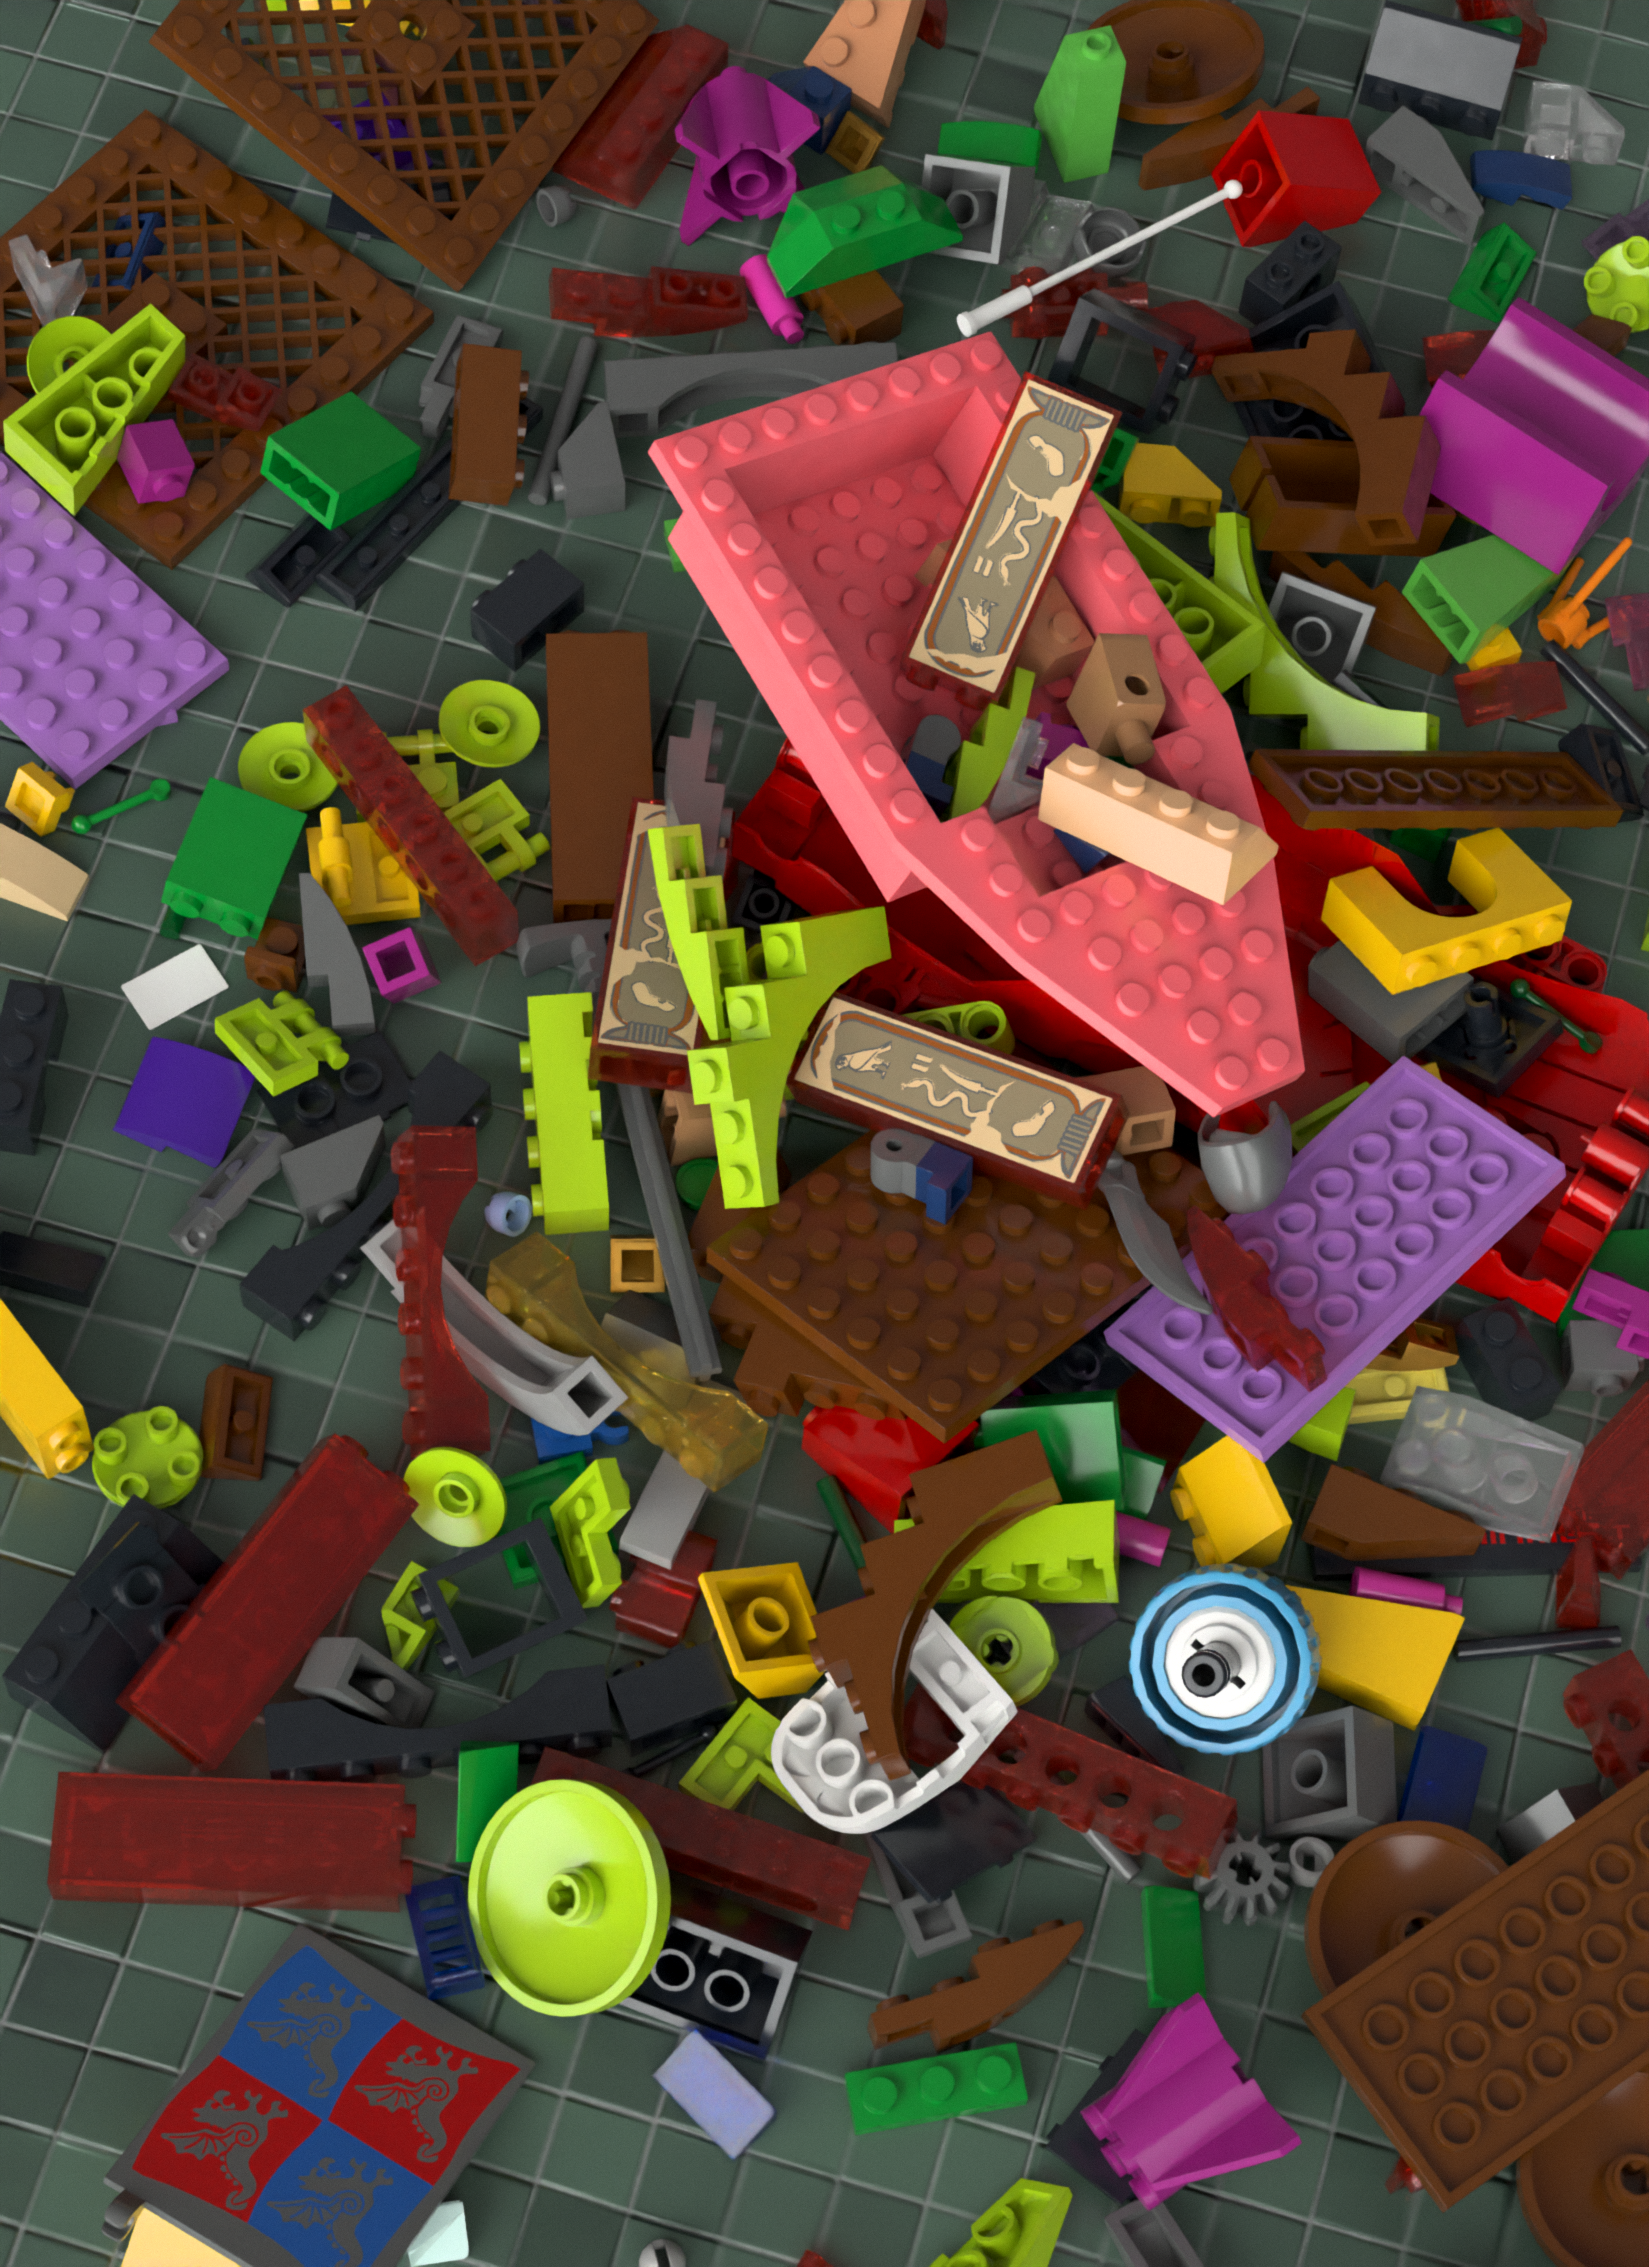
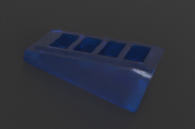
M460 1875L403 1888L428 1999L432 2001L485 1988L484 1974ZM452 1894L454 1904L420 1911L418 1901ZM457 1916L458 1924L425 1932L423 1923ZM458 1936L462 1937L463 1944L430 1952L429 1943ZM466 1956L468 1965L439 1972L434 1970L433 1964Z

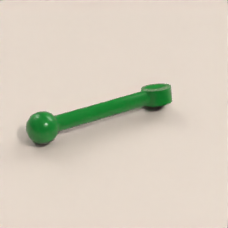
M155 779L150 784L149 790L89 816L84 814L76 815L71 822V827L77 834H86L90 831L92 825L151 799L165 801L171 795L170 783L165 779Z

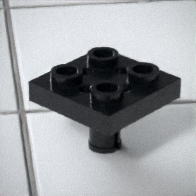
M1477 978L1469 986L1471 992L1467 990L1464 992L1463 998L1467 1012L1415 1054V1056L1426 1063L1436 1062L1438 1069L1499 1098L1563 1033L1562 1020L1560 1017L1530 1002L1516 998L1511 993ZM1513 1050V1053H1510V1054H1506V1053H1505V1052H1507V1051ZM1469 1057H1477L1474 1060H1469Z

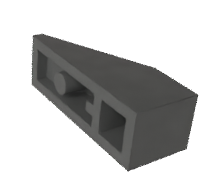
M1402 105L1368 137L1364 154L1374 177L1465 243L1472 246L1477 241L1485 210L1440 131L1434 128L1428 120L1417 116Z

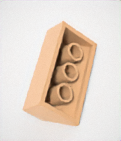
M1073 743L1045 767L1038 820L1221 905H1224L1277 854L1278 844L1260 827L1238 818L1231 812L1222 811L1191 797L1185 791L1174 789L1147 777L1136 769L1125 767L1103 757L1092 749Z

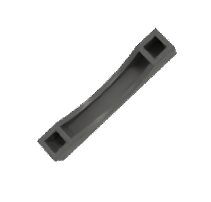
M870 341L859 345H816L812 348H769L764 351L734 353L731 351H721L707 355L685 356L674 354L661 358L636 359L627 357L615 361H604L605 402L608 403L615 438L658 435L676 420L699 408L723 400L750 396L786 398L897 362L896 343Z

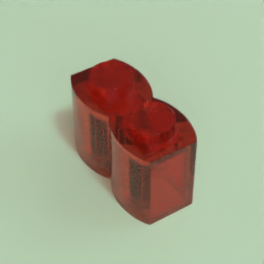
M689 1530L671 1570L630 1554L629 1562L635 1563L636 1567L629 1581L621 1579L622 1584L614 1591L609 1606L610 1611L617 1613L615 1630L668 1649L683 1643L697 1603L703 1592L698 1577L703 1572H711L717 1555L718 1540Z

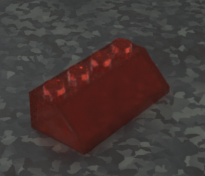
M688 24L649 35L554 163L553 172L635 210L681 146L677 142L675 128L688 109L690 101L705 84L720 76L723 70L728 68L729 43Z

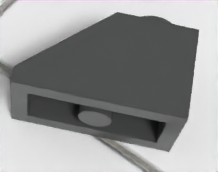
M607 402L597 403L558 450V471L550 472L554 501L563 500L567 519L625 511V479Z
M380 1115L280 1155L284 1180L309 1231L320 1226L326 1228L333 1227L362 1203L386 1148L384 1123Z
M316 1637L294 1684V1688L310 1699L321 1698L347 1714L374 1724L405 1729L420 1728L435 1694V1691L361 1639L349 1637Z

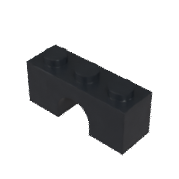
M14 979L9 980L0 1016V1151L36 1155L46 1113L44 1084L49 1061L58 1062L69 1018L62 986Z

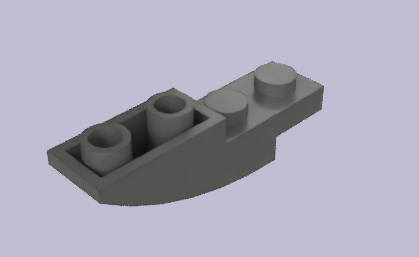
M696 699L690 739L669 736L664 786L665 816L667 827L700 824L706 877L722 875L723 880L728 848L718 847L719 837L728 839L730 837L733 807L723 806L726 785L716 783L719 764L709 763L710 754H721L724 724L715 723L717 702Z

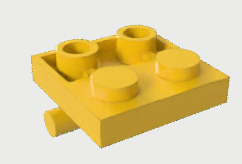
M329 807L321 810V827L306 828L310 871L313 878L331 899L345 924L353 925L421 917L409 818L342 824L341 811L338 808Z

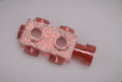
M1041 267L1025 268L1019 275H1011L1009 289H1001V296L1022 285L1031 287L1054 274H1047L1046 270ZM1090 267L1034 295L1030 304L1002 318H1010L1011 338L1028 337L1031 339H1043L1046 337H1064L1079 297L1093 288L1148 313L1146 281H1126L1125 286L1108 287L1107 273H1095ZM1101 321L1096 336H1107L1109 325Z

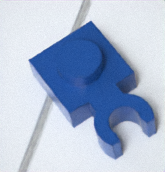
M623 1403L588 1435L566 1434L554 1430L530 1417L538 1464L542 1465L583 1451L585 1457L593 1456L592 1441L600 1440L612 1446L627 1442L629 1440L628 1426L611 1428L605 1423L609 1417L623 1415Z

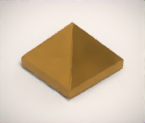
M847 111L825 152L855 174L869 169L885 137L854 113Z

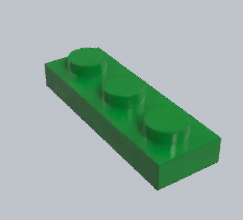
M1016 2042L847 2072L844 2075L855 2136L1026 2105L1028 2101Z

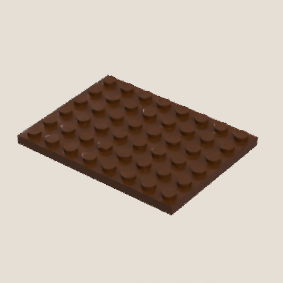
M1016 1040L1011 1055L1005 1059L1063 1081L1071 1079ZM892 1115L781 1193L778 1204L760 1208L707 1246L708 1263L944 1444L1151 1284L1131 1259L1122 1241L1105 1194L1091 1178L1092 1168L1096 1161L1091 1147L1075 1182L1072 1183ZM896 1128L906 1130L973 1157L972 1191L945 1225L926 1217V1203L903 1193L884 1192L874 1186L870 1176L871 1141L880 1131ZM1169 1147L1122 1155L1125 1161H1129L1135 1166L1137 1180L1145 1196L1146 1203L1160 1218L1169 1224L1181 1260L1232 1214L1228 1213L1215 1201L1204 1172Z

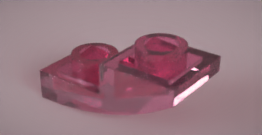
M1649 592L1608 597L1605 599L1613 645L1614 647H1626L1634 692L1649 690Z

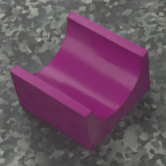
M1520 297L1510 305L1491 340L1463 380L1446 370L1438 378L1419 416L1426 415L1441 446L1430 493L1557 575L1632 492L1649 463V379Z

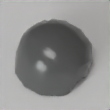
M1111 206L1088 211L1077 225L1074 233L1073 246L1078 262L1141 231L1138 222L1125 210ZM1146 240L1086 270L1091 275L1103 279L1120 278L1131 272L1140 263L1146 247Z

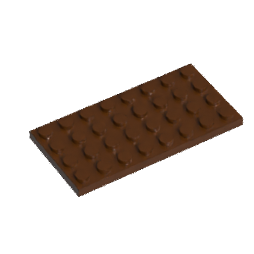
M1649 1770L1315 2003L1301 2015L1304 2022L1442 2213L1649 2064Z

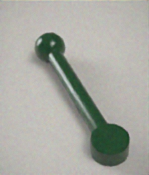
M1517 978L1511 982L1509 989L1514 997L1525 998L1530 1003L1560 1017L1563 1028L1579 1040L1580 1047L1586 1053L1595 1054L1602 1047V1039L1598 1034L1592 1031L1585 1032L1530 990V984L1526 979Z

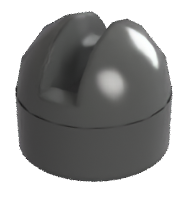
M552 185L537 192L536 203L539 214L550 227L567 222L576 212L577 201L571 203L569 197L573 191L564 185Z

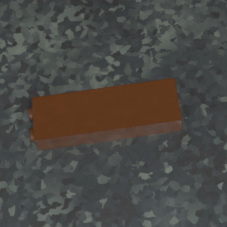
M621 629L610 633H582L575 630H567L559 634H546L553 924L593 919H619L638 802L654 804L647 632H632Z

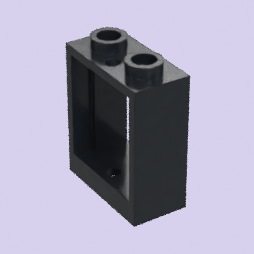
M1093 288L1078 299L1045 386L1114 415L1113 419L1149 435L1162 424L1168 425L1173 419L1180 399L1174 395L1180 380L1185 382L1194 369L1198 355L1193 353L1192 350L1198 337ZM1101 321L1168 352L1146 409L1080 378Z
M541 1517L418 1574L414 1578L418 1588L410 1591L422 1620L426 1622L433 1619L442 1639L435 1642L434 1646L446 1672L451 1673L457 1670L461 1680L588 1620ZM522 1544L556 1620L472 1659L437 1582Z

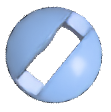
M501 1191L494 1194L490 1198L492 1200L490 1206H486L484 1210L489 1226L495 1231L511 1237L522 1234L528 1227L532 1216L530 1200L524 1195L511 1191ZM507 1212H508V1213H510V1215H509L508 1219L506 1220V1214H507Z

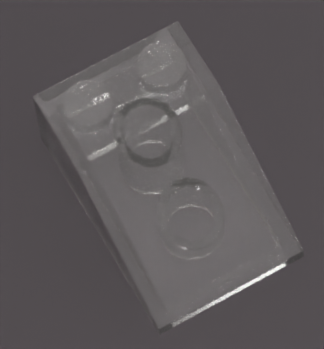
M1417 1386L1380 1478L1384 1486L1391 1489L1404 1488L1411 1490L1421 1496L1424 1503L1443 1511L1452 1509L1463 1512L1473 1518L1475 1524L1487 1530L1550 1543L1585 1448L1580 1442L1468 1395Z

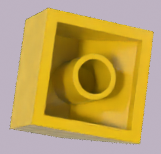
M1225 1436L1179 1468L1173 1490L1170 1491V1498L1178 1518L1181 1521L1188 1520L1196 1537L1193 1538L1192 1544L1195 1556L1201 1567L1212 1564L1236 1563L1245 1567L1262 1568L1278 1561L1291 1528L1292 1520L1265 1463L1229 1436Z
M798 1562L703 1572L698 1577L734 1678L758 1699L806 1693L825 1673V1671L818 1672L808 1645V1640L816 1637L811 1616L816 1615L817 1611Z

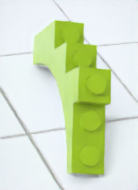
M1236 512L1216 513V526H1212L1209 533V549L1211 555L1215 557L1214 576H1211L1209 581L1266 624L1261 664L1250 672V676L1245 678L1243 685L1244 703L1249 707V714L1263 719L1308 718L1307 726H1304L1301 730V750L1439 751L1440 717L1423 712L1391 710L1363 702L1330 684L1299 656L1279 630L1262 595L1252 555L1250 519Z
M884 906L842 910L760 926L768 979L724 987L731 1041L687 1051L694 1104H710L725 1209L766 1207L779 1203L776 1166L778 1120L789 1070L799 1043L817 1011L836 989L864 968L892 958Z

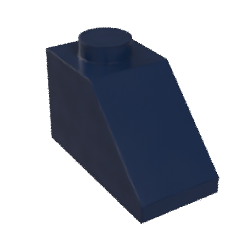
M815 66L774 73L768 79L769 82L818 115L821 128L803 144L822 155L829 146L846 112L850 111L852 89Z

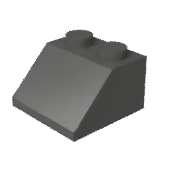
M925 154L921 187L944 199L963 234L961 242L928 253L1003 264L1030 216L1036 167L954 154Z
M1349 1706L1301 1718L1284 1735L1263 1746L1265 1837L1273 1840H1299L1304 1837H1314L1322 1841L1350 1842L1371 1829L1397 1822L1393 1722L1358 1707Z

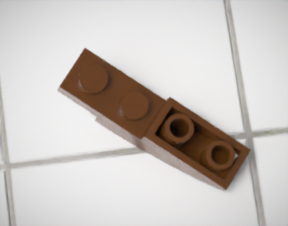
M1062 1919L1048 1921L1032 1929L1031 1937L1011 1943L1009 1937L988 1941L977 1948L978 1954L973 1955L968 1968L971 1981L964 1982L962 1976L952 1977L933 1985L930 1988L932 1994L910 2000L909 1995L902 1994L880 2002L876 2005L877 2012L870 2014L867 2026L874 2050L929 2032L938 2054L964 2044L995 2028L1024 2008L1063 1970L1082 1940L1085 1930L1081 1920L1067 1925L1064 1924Z

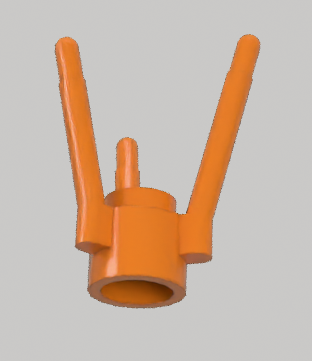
M1624 538L1575 596L1564 600L1584 564V560L1581 557H1577L1549 604L1537 616L1539 632L1547 642L1555 639L1564 649H1567L1572 644L1574 648L1580 650L1590 638L1632 614V607L1625 606L1587 627V620L1590 614L1583 604L1586 598L1632 545L1631 538Z

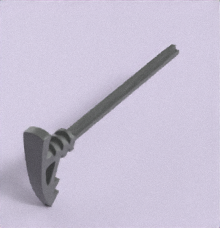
M618 919L572 921L523 929L517 939L516 951L524 977L529 978L547 969L573 960L574 967L578 971L577 978L581 990L584 993H592V1030L595 1033H600ZM605 1043L690 1378L698 1377L699 1381L710 1380L711 1375L721 1373L722 1367L638 1048Z

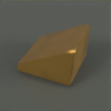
M654 1234L611 1235V1292H627L628 1290L633 1292H665V1276Z

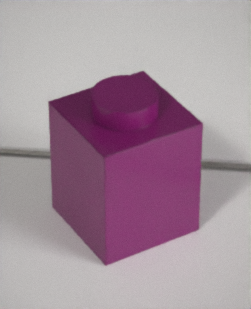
M173 419L126 426L117 460L138 504L153 501L167 502L184 497L195 464Z
M411 927L362 947L381 995L394 1004L442 983L423 936Z

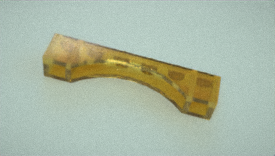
M538 1231L490 1261L485 1298L522 1330L548 1347L572 1357L584 1358L593 1356L628 1397L615 1411L620 1412L637 1426L651 1443L659 1445L677 1460L690 1476L698 1478L715 1493L761 1460L769 1424L729 1391L700 1387L672 1378L645 1365L622 1349L599 1326L587 1308L577 1283L575 1262Z

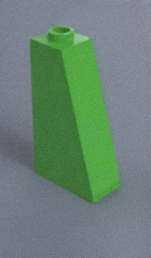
M1111 25L1064 36L1034 105L1035 115L1064 183L1105 174L1109 171L1126 68V60Z
M1493 534L1422 558L1402 590V594L1461 665L1473 658L1555 587L1572 560L1557 575Z

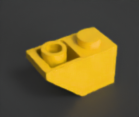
M1137 443L1120 480L1118 510L1130 520L1138 523H1176L1193 528L1216 526V513H1219L1222 490L1175 446Z

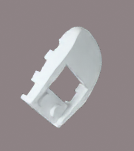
M933 1608L913 1650L909 1672L964 1734V1737L958 1743L959 1749L921 1779L911 1770V1774L889 1781L880 1763L870 1765L864 1752L859 1732L868 1729L864 1713L854 1714L845 1686L837 1688L830 1673H825L828 1681L810 1700L802 1698L782 1719L780 1726L774 1734L771 1747V1759L777 1777L803 1811L817 1823L829 1829L850 1834L876 1831L893 1823L959 1781L1018 1712L1010 1696Z

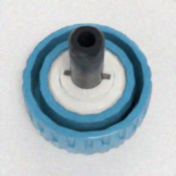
M1236 1563L1212 1564L1198 1567L1168 1582L1152 1597L1139 1615L1135 1624L1136 1629L1131 1636L1129 1645L1131 1658L1128 1664L1129 1673L1132 1674L1133 1678L1132 1687L1135 1696L1139 1698L1142 1704V1710L1146 1716L1156 1723V1728L1164 1735L1174 1738L1176 1743L1185 1748H1195L1198 1752L1209 1755L1220 1753L1222 1756L1241 1752H1251L1284 1735L1295 1725L1309 1706L1319 1682L1318 1676L1321 1670L1322 1657L1319 1653L1321 1645L1319 1633L1315 1631L1313 1626L1314 1619L1310 1611L1306 1610L1302 1605V1599L1295 1591H1290L1284 1582L1276 1576H1269L1262 1569L1253 1566L1245 1567Z

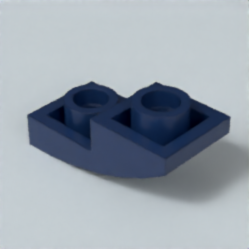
M1506 150L1474 151L1470 156L1471 187L1473 191L1480 193L1488 199H1495L1513 206L1517 199L1524 194L1536 202L1546 203L1560 210H1563L1572 199L1570 165L1540 155Z

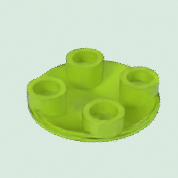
M1633 236L1608 249L1599 257L1594 266L1586 272L1584 277L1587 302L1592 314L1626 323L1632 327L1631 333L1649 329V241L1641 236Z
M158 1406L150 1411L128 1414L113 1422L109 1427L99 1431L94 1439L92 1470L100 1490L114 1503L124 1507L130 1497L135 1494L158 1509H164L186 1497L197 1484L203 1468V1449L195 1431L185 1421L178 1418L174 1410L169 1407Z

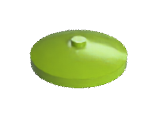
M549 1780L534 1784L516 1793L500 1807L487 1824L476 1847L469 1875L468 1909L470 1924L479 1953L493 1978L512 1998L522 2005L546 2015L566 2017L598 2013L621 2003L650 1974L666 1938L670 1919L671 1892L668 1868L662 1848L646 1818L626 1797L610 1787L590 1780Z

